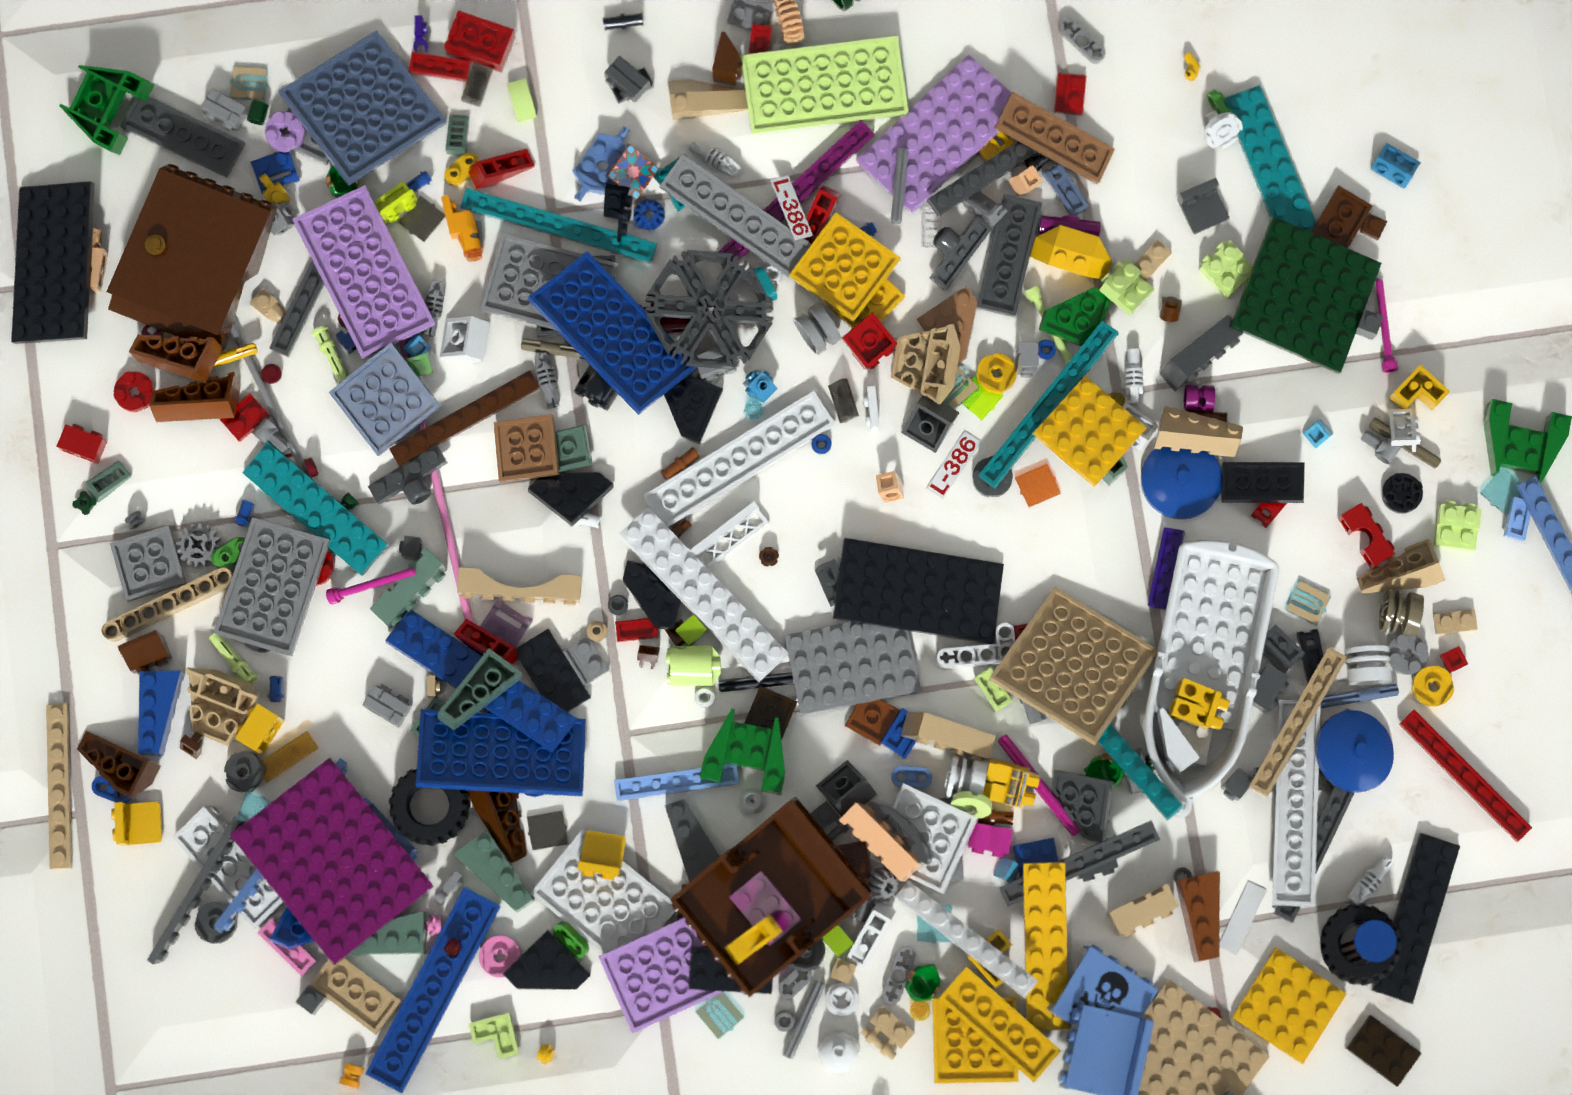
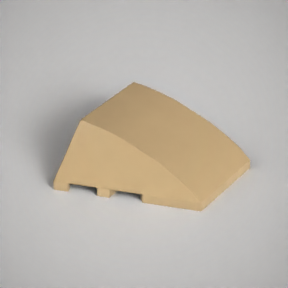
M954 324L938 329L934 328L922 333L918 332L898 337L891 378L941 405L954 388L961 349Z
M186 668V675H189L190 685L188 693L191 696V706L189 707L191 732H198L204 737L224 745H229L235 736L237 728L243 723L259 694L252 683L219 670Z

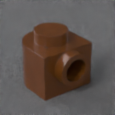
M1173 296L1162 297L1159 317L1166 322L1178 321L1182 300Z

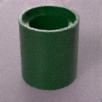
M252 100L246 120L252 124L264 125L269 105L262 101Z

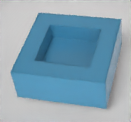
M418 334L413 335L403 347L411 357L426 354L432 348Z

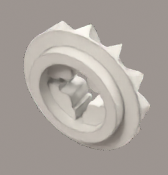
M838 983L828 989L825 995V1004L833 1015L839 1017L848 1016L855 1011L858 1005V995L852 986ZM847 992L845 1000L850 1005L842 1003L841 1006L836 1008L838 1000L833 995L842 996V994Z

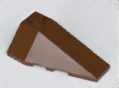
M88 731L85 732L77 747V750L99 771V774L110 783L114 790L130 798L135 797L152 785L161 767L157 763Z
M467 790L474 810L510 864L527 856L524 831L520 829L519 821L522 815L521 810H518L517 806L519 793Z

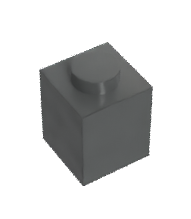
M1364 309L1356 328V334L1373 340L1378 333L1384 316Z
M1240 767L1237 768L1221 787L1224 790L1223 794L1231 801L1234 799L1236 801L1240 800L1249 789L1253 778Z
M308 985L295 1002L311 1015H316L328 998Z

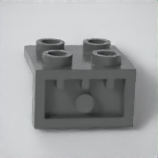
M1217 178L1183 191L1177 198L1193 234L1207 230L1230 218L1217 192L1220 185Z

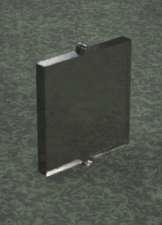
M420 195L417 199L418 202L415 203L416 206L406 212L398 223L405 227L410 235L414 234L422 242H425L446 216L436 208L434 203H429Z
M563 811L527 817L528 835L531 839L533 851L568 844L566 833L568 827L564 822Z

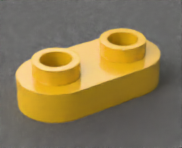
M471 152L463 154L445 170L444 177L446 182L454 187L465 182L470 177L468 172L479 161L478 156ZM469 159L473 160V163L470 165L466 164V161ZM453 172L458 173L456 177H451Z

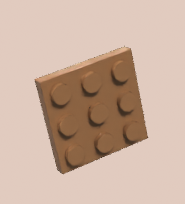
M553 414L494 422L498 478L500 483L560 475Z

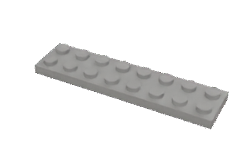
M684 154L680 156L659 186L660 189L788 278L791 271L812 245L804 238L794 240L792 232L788 227Z

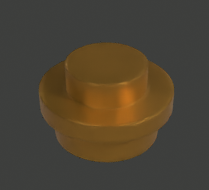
M151 235L146 239L145 248L150 254L159 255L165 250L166 242L160 235Z

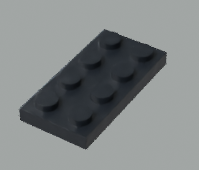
M1223 462L1222 503H1304L1305 462Z
M549 629L516 648L520 662L542 696L567 712L591 699Z
M691 947L688 989L741 992L738 988L739 984L734 978L732 979L726 974L725 967L721 962H717L713 958L712 951L708 947ZM773 979L756 993L772 994Z

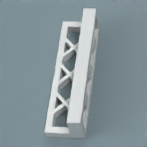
M753 501L690 549V551L700 561L699 556L703 553H713V560L705 566L709 570L768 525L769 522L760 512L759 506ZM754 514H757L762 520V523L757 527L748 526L749 518ZM743 528L745 529V536L741 539L732 538L733 530ZM720 540L729 541V548L726 551L716 550L717 543Z

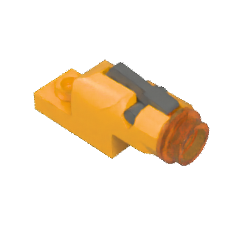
M449 195L441 196L451 239H458L463 249V255L468 262L482 259L483 234L481 221L475 220V217L469 210L457 212L455 201H451Z

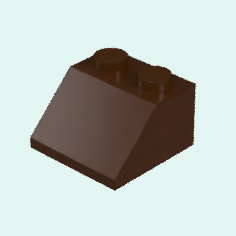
M721 31L712 67L713 81L736 86L737 80L741 81L743 62H740V54L726 32Z
M157 630L117 646L129 670L138 675L139 671H149V668L155 665L157 667L166 665L168 660L172 659L164 636Z

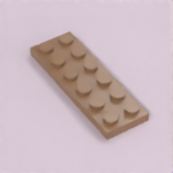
M1014 92L1010 93L994 127L1095 184L1100 183L1115 148Z

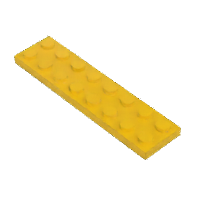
M1065 862L1023 863L1025 971L1038 981L1026 996V1020L1038 1030H1069L1067 1022L1046 1010L1050 1002L1056 1003L1068 982Z

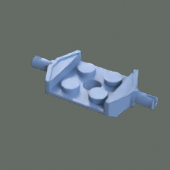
M623 126L616 136L598 133L597 139L576 169L573 168V174L581 185L574 196L579 202H581L586 193L604 194L606 183L613 184L605 175L626 147L624 139L630 132V129H626V126ZM604 161L608 164V167L605 170H599L597 164Z

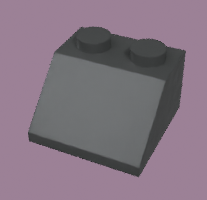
M922 395L901 433L936 453L952 428L959 412L943 402L940 405Z
M848 760L816 785L818 790L841 817L856 802L865 805L877 795L867 779Z

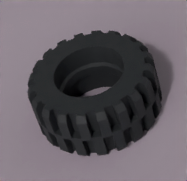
M410 769L404 777L401 776L397 780V785L393 786L391 790L392 796L389 798V813L393 819L394 826L403 836L420 845L436 846V844H444L448 842L447 840L455 838L458 835L457 833L463 830L464 823L470 814L468 812L470 801L467 790L441 789L447 795L449 801V809L443 820L433 825L419 823L411 813L410 803L414 794L423 787H416L417 769Z
M1359 903V905L1350 904L1343 909L1340 908L1327 919L1320 937V948L1324 963L1332 974H1335L1342 981L1349 982V984L1365 986L1370 983L1380 982L1381 979L1386 978L1395 968L1400 957L1401 941L1396 924L1388 917L1387 913L1378 910V907L1373 905L1367 906L1366 904ZM1371 920H1379L1387 923L1394 930L1397 938L1396 949L1393 955L1385 961L1356 964L1349 961L1341 951V938L1345 931L1353 926L1362 925Z

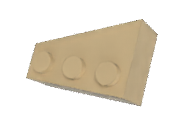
M1166 884L1107 914L1118 936L1124 934L1127 937L1135 933V928L1140 925L1145 928L1154 924V918L1161 916L1164 919L1172 915V910L1179 907L1169 885Z

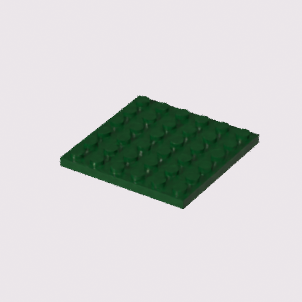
M1273 216L1268 224L1230 328L1339 374L1342 372L1361 314L1366 307L1382 263Z

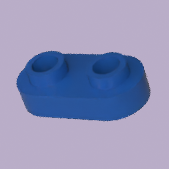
M102 776L96 777L92 782V791L99 797L115 803L123 802L126 804L132 799L126 795L120 798V792L114 790L110 783ZM103 783H106L107 788L104 791H102L100 789V786Z

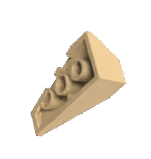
M689 79L668 82L673 120L748 111L745 89Z
M1430 539L1408 546L1400 556H1392L1387 564L1382 567L1376 566L1356 578L1362 594L1384 592L1387 589L1425 588L1445 581Z

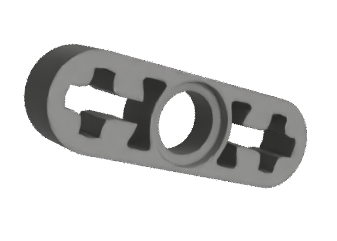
M1071 17L1063 18L1060 21L1059 33L1088 61L1093 64H1099L1104 60L1105 48L1077 21ZM1065 25H1072L1071 30H1064ZM1076 30H1078V32L1072 38L1071 36L1073 35V32L1075 33ZM1079 36H1084L1088 42L1085 45H1079L1076 39ZM1093 51H1094V52L1100 51V54H1099L1100 57H1098V56L1093 57V56H1092V55H1093Z
M901 947L896 954L882 993L883 1000L889 1005L898 1003L903 994L907 975L912 969L916 956L915 951L911 947ZM906 950L910 951L909 955L912 956L905 963V965H909L908 970L902 966H896L897 961L901 964L903 960L900 953H904ZM897 969L905 973V978L901 982H897L893 978V972ZM890 981L895 985H902L901 990L896 988L895 994L898 997L892 1001H889V997L886 995V992H891L893 986H889Z

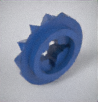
M645 199L638 202L634 208L633 218L641 229L654 230L663 223L665 211L661 203L655 199ZM647 207H649L651 212L655 213L651 216V222H649L647 216H643L646 213Z

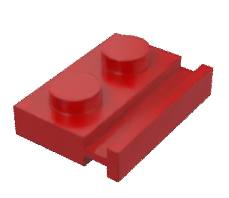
M1058 73L1054 113L1083 115L1087 75Z
M248 394L237 404L235 418H221L219 420L241 442L264 418L268 419L270 415L251 394Z

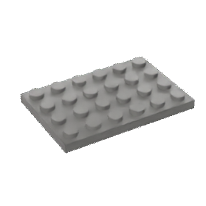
M502 233L480 310L556 330L528 301V297L583 254ZM594 257L615 279L619 266L618 263Z
M252 517L213 633L293 657L331 541L323 537Z
M848 622L784 635L801 716L921 692L908 631Z

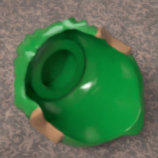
M334 166L329 169L325 182L334 197L338 198L359 188V180L348 186Z
M1108 753L1095 756L1087 767L1084 768L1086 776L1112 780L1113 787L1118 785L1125 775Z
M936 965L917 966L908 973L905 988L911 1000L922 1002L931 1000L936 996L941 984V978L937 972Z

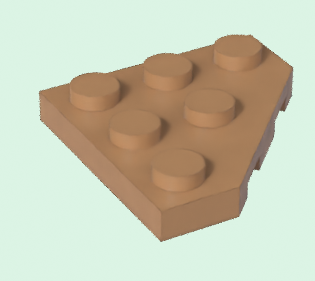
M965 286L917 318L924 332L954 324L961 347L958 364L967 359L978 302L969 288Z

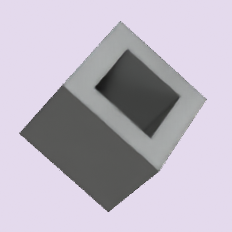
M404 536V541H400L399 553H402L403 559H420L422 539L420 537Z

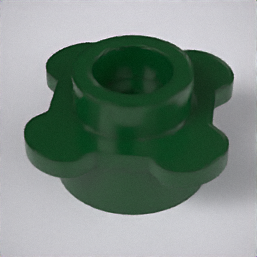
M82 491L79 493L78 499L73 501L72 505L75 509L81 510L83 515H88L97 504V500L94 497L88 496L86 491Z

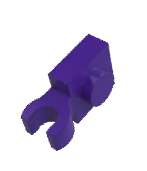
M415 15L414 51L418 52V46L424 45L425 52H428L429 45L424 39V35L428 34V23L424 21L423 15Z

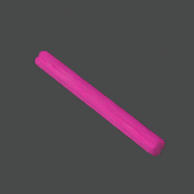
M1005 734L998 739L999 745L1014 764L1028 767L1030 772L1038 774L1008 735ZM1040 777L1038 788H1033L1071 836L1077 835L1080 831L1074 821H1071L1063 809L1064 806Z

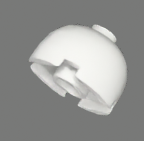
M833 1031L826 1034L820 1041L818 1057L821 1064L827 1070L834 1073H843L850 1070L856 1064L859 1057V1046L849 1033Z

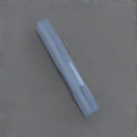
M1397 684L1326 695L1321 703V708L1393 697L1399 694Z

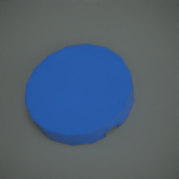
M1371 920L1365 922L1355 933V948L1359 955L1369 962L1379 963L1385 961L1393 955L1396 949L1397 938L1395 932L1383 921Z

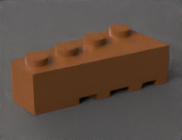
M137 335L129 353L139 363L206 383L223 348L212 337L199 339L198 337L180 338L179 336Z
M235 372L227 373V377H210V381H206V383L193 381L184 387L176 385L153 391L149 406L155 421L170 422L235 418L241 389Z
M1220 871L1176 880V888L1193 961L1200 962L1218 958Z

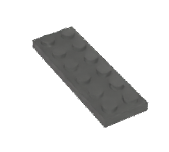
M135 97L120 125L122 129L228 178L246 144L244 141L151 97L148 98L147 102Z
M1004 194L1001 204L1008 212L996 224L977 309L1015 318L1042 203Z

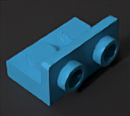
M1386 143L1372 165L1371 170L1405 189L1421 162Z

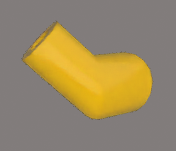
M1189 52L1183 56L1188 64L1184 76L1187 80L1193 81L1198 77L1200 64L1193 53Z

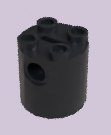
M590 364L574 389V393L587 397L589 404L596 408L601 407L608 411L618 395Z

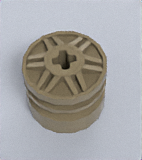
M1387 589L1380 604L1379 629L1387 631L1389 627V631L1394 633L1399 624L1402 635L1415 637L1418 634L1422 621L1424 596L1408 593L1405 601H1403L1402 591L1398 590L1395 594L1394 589Z

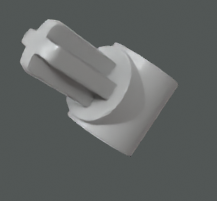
M264 418L252 431V434L262 443L266 444L269 442L282 453L287 451L290 446L279 435V429L267 418Z
M1368 430L1361 436V440L1376 450L1374 452L1376 458L1388 465L1391 464L1401 449V446H1391V438H1384L1382 440Z

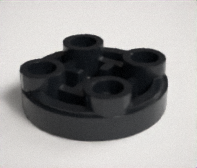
M1395 473L1383 484L1381 497L1389 510L1399 514H1406L1416 509L1421 503L1423 486L1420 481L1410 474Z

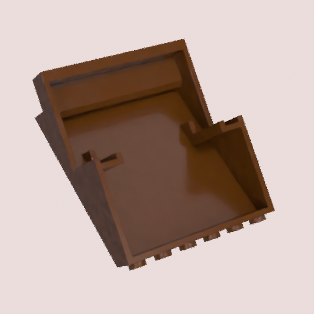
M167 164L158 170L106 292L112 294L108 310L174 336H179L180 338L198 337L199 339H206L207 337H212L224 350L227 346L244 283L259 273L278 207L273 206L267 200L254 199L253 195L249 193L236 192L231 186L218 185L213 179H203L197 177L198 174L194 172H184L179 170V167L176 165ZM151 235H160L166 242L165 250L159 255H152L145 248L146 239Z
M795 796L736 846L721 855L671 897L670 900L674 910L681 913L685 918L687 926L690 929H694L699 935L700 942L708 946L712 951L713 958L717 962L722 963L726 974L730 978H734L739 984V990L750 998L871 898L875 892ZM763 870L802 919L772 945L769 946L766 943L736 965L724 948L752 928L753 925L730 899V896Z

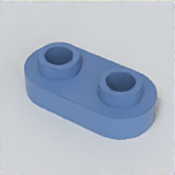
M898 766L892 771L891 780L897 787H902L904 783L913 788H926L932 782V773L925 767ZM898 774H904L905 779L903 781L898 780ZM924 775L926 780L920 782L918 776Z

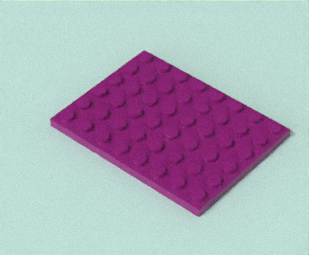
M330 757L230 834V837L334 966L434 887Z

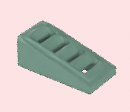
M449 115L446 154L463 155L467 153L469 116ZM453 121H464V125L453 124ZM453 128L463 129V132L453 131ZM452 135L463 136V137H462V139H461V138H452ZM452 142L462 143V145H452Z
M117 461L87 481L86 489L99 503L131 477V474L120 461ZM117 469L122 477L119 478L114 471ZM109 475L114 478V482L109 479ZM104 480L108 486L105 487L101 481ZM96 485L101 489L100 492L95 488Z

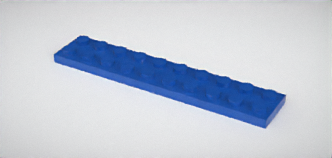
M413 610L404 615L385 640L388 645L455 689L458 688L482 658L480 654ZM521 681L515 683L484 707L552 753L577 721L576 717Z
M465 887L463 888L365 1073L367 1076L403 1094L501 908L500 905Z

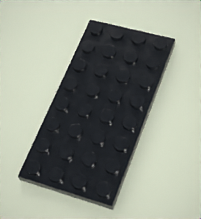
M87 181L19 187L12 343L24 344L87 339L95 183Z
M844 538L832 619L994 644L1004 564Z

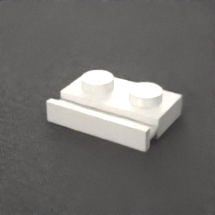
M875 386L867 387L866 395H863L864 407H868L865 422L866 427L870 426V432H878L879 416Z

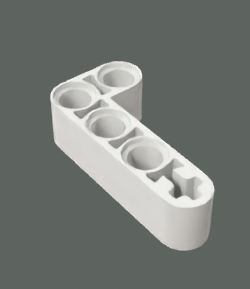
M1009 623L998 625L995 631V644L941 649L937 654L936 663L941 669L999 665L1004 658L1001 650L1005 648L1010 650L1015 643L1014 628ZM1007 629L1010 636L1008 638L1001 637L999 630ZM984 650L989 651L992 658L984 660L981 657V652ZM963 652L969 653L971 660L969 662L962 661L960 654ZM954 653H957V663H954L955 659H949L947 664L944 663V660H940L943 654H946L947 658H953Z

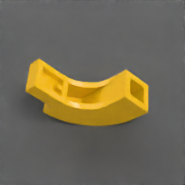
M769 914L724 949L734 963L738 965L767 942L778 936L782 930Z

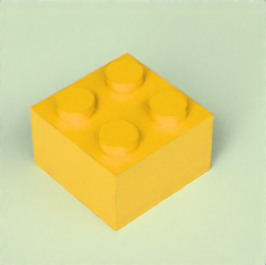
M257 703L255 707L252 706L248 711L246 722L240 724L237 728L235 739L263 756L283 725L284 720Z

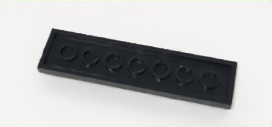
M1419 833L1393 918L1400 934V957L1390 974L1386 978L1381 979L1380 982L1373 984L1371 991L1413 1004L1458 856L1459 845Z

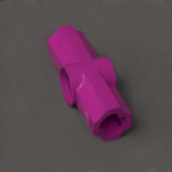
M1041 215L1040 234L1063 225L1092 235H1100L1101 222L1080 220L1079 217L1071 215L1062 217Z

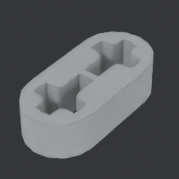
M794 970L779 985L778 991L780 996L784 999L793 998L810 982L812 971H808L806 975L808 979L806 981L801 979L797 983L795 979L799 974L797 970ZM794 982L796 985L791 989L793 993L791 995L788 993L784 995L782 993L784 991L783 985L789 986Z

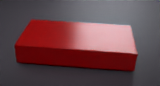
M649 618L615 621L617 642L658 638L657 628L652 626Z

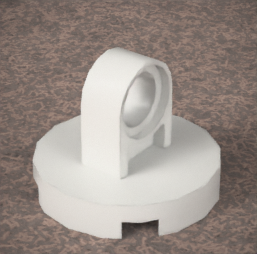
M1214 110L1206 115L1209 123L1203 133L1204 140L1213 149L1214 147L1224 149L1238 139L1237 134L1243 128L1242 122L1234 113L1227 112L1218 115Z

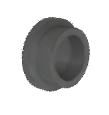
M614 595L608 601V609L614 615H622L628 609V601L622 595Z

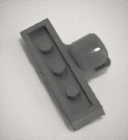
M975 216L961 235H958L950 227L942 228L934 237L933 245L943 253L944 257L929 279L943 291H946L993 228L980 216Z
M436 444L370 484L368 488L379 505L399 492H404L411 504H420L431 495V490L425 478L448 462L440 447Z

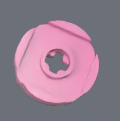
M493 936L482 945L479 951L480 965L491 976L502 978L504 977L503 973L521 956L520 948L515 941L507 936ZM501 950L502 954H506V958L501 963H498V959H494V955H497L498 951Z

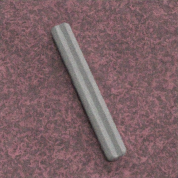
M899 148L897 150L891 210V223L901 224L908 162V149Z
M818 980L815 981L783 1052V1056L788 1059L794 1058L825 988V984Z

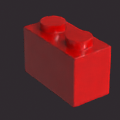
M65 424L56 447L63 452L98 464L107 444V441L102 438L103 435L96 431H91V433L83 431L84 428L77 424H72V426Z

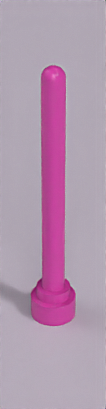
M1378 278L1375 281L1379 315L1384 316L1381 322V333L1385 358L1381 366L1382 372L1390 373L1398 371V362L1395 361L1392 355L1383 280Z
M414 568L405 569L343 589L337 587L329 588L326 590V597L328 602L333 605L341 602L345 596L414 576L416 570Z

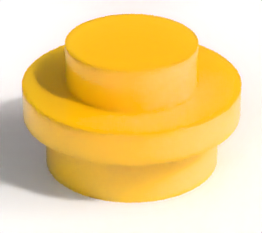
M542 1044L539 1048L537 1060L541 1061L542 1064L546 1065L553 1060L555 1055L553 1045Z

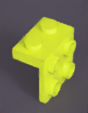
M402 181L374 201V204L386 225L389 222L393 223L398 220L400 214L405 210L407 212L412 210L418 200L415 192L412 189L410 190Z

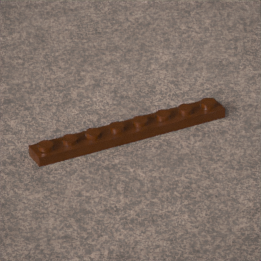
M529 370L389 448L400 467L436 444L439 446L540 389L539 384Z

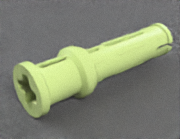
M327 325L318 327L311 334L315 336L319 344V350L325 354L338 382L341 383L349 375L335 349L336 342L331 339L327 331L329 329Z
M212 634L209 637V641L212 642L232 667L231 672L233 675L236 674L239 679L252 684L258 679L259 676L254 674L247 666L248 662L241 660L222 636Z

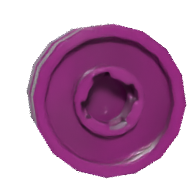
M1186 384L1183 397L1184 411H1196L1200 408L1201 411L1213 412L1215 406V386L1203 385L1201 388H1198L1197 385Z

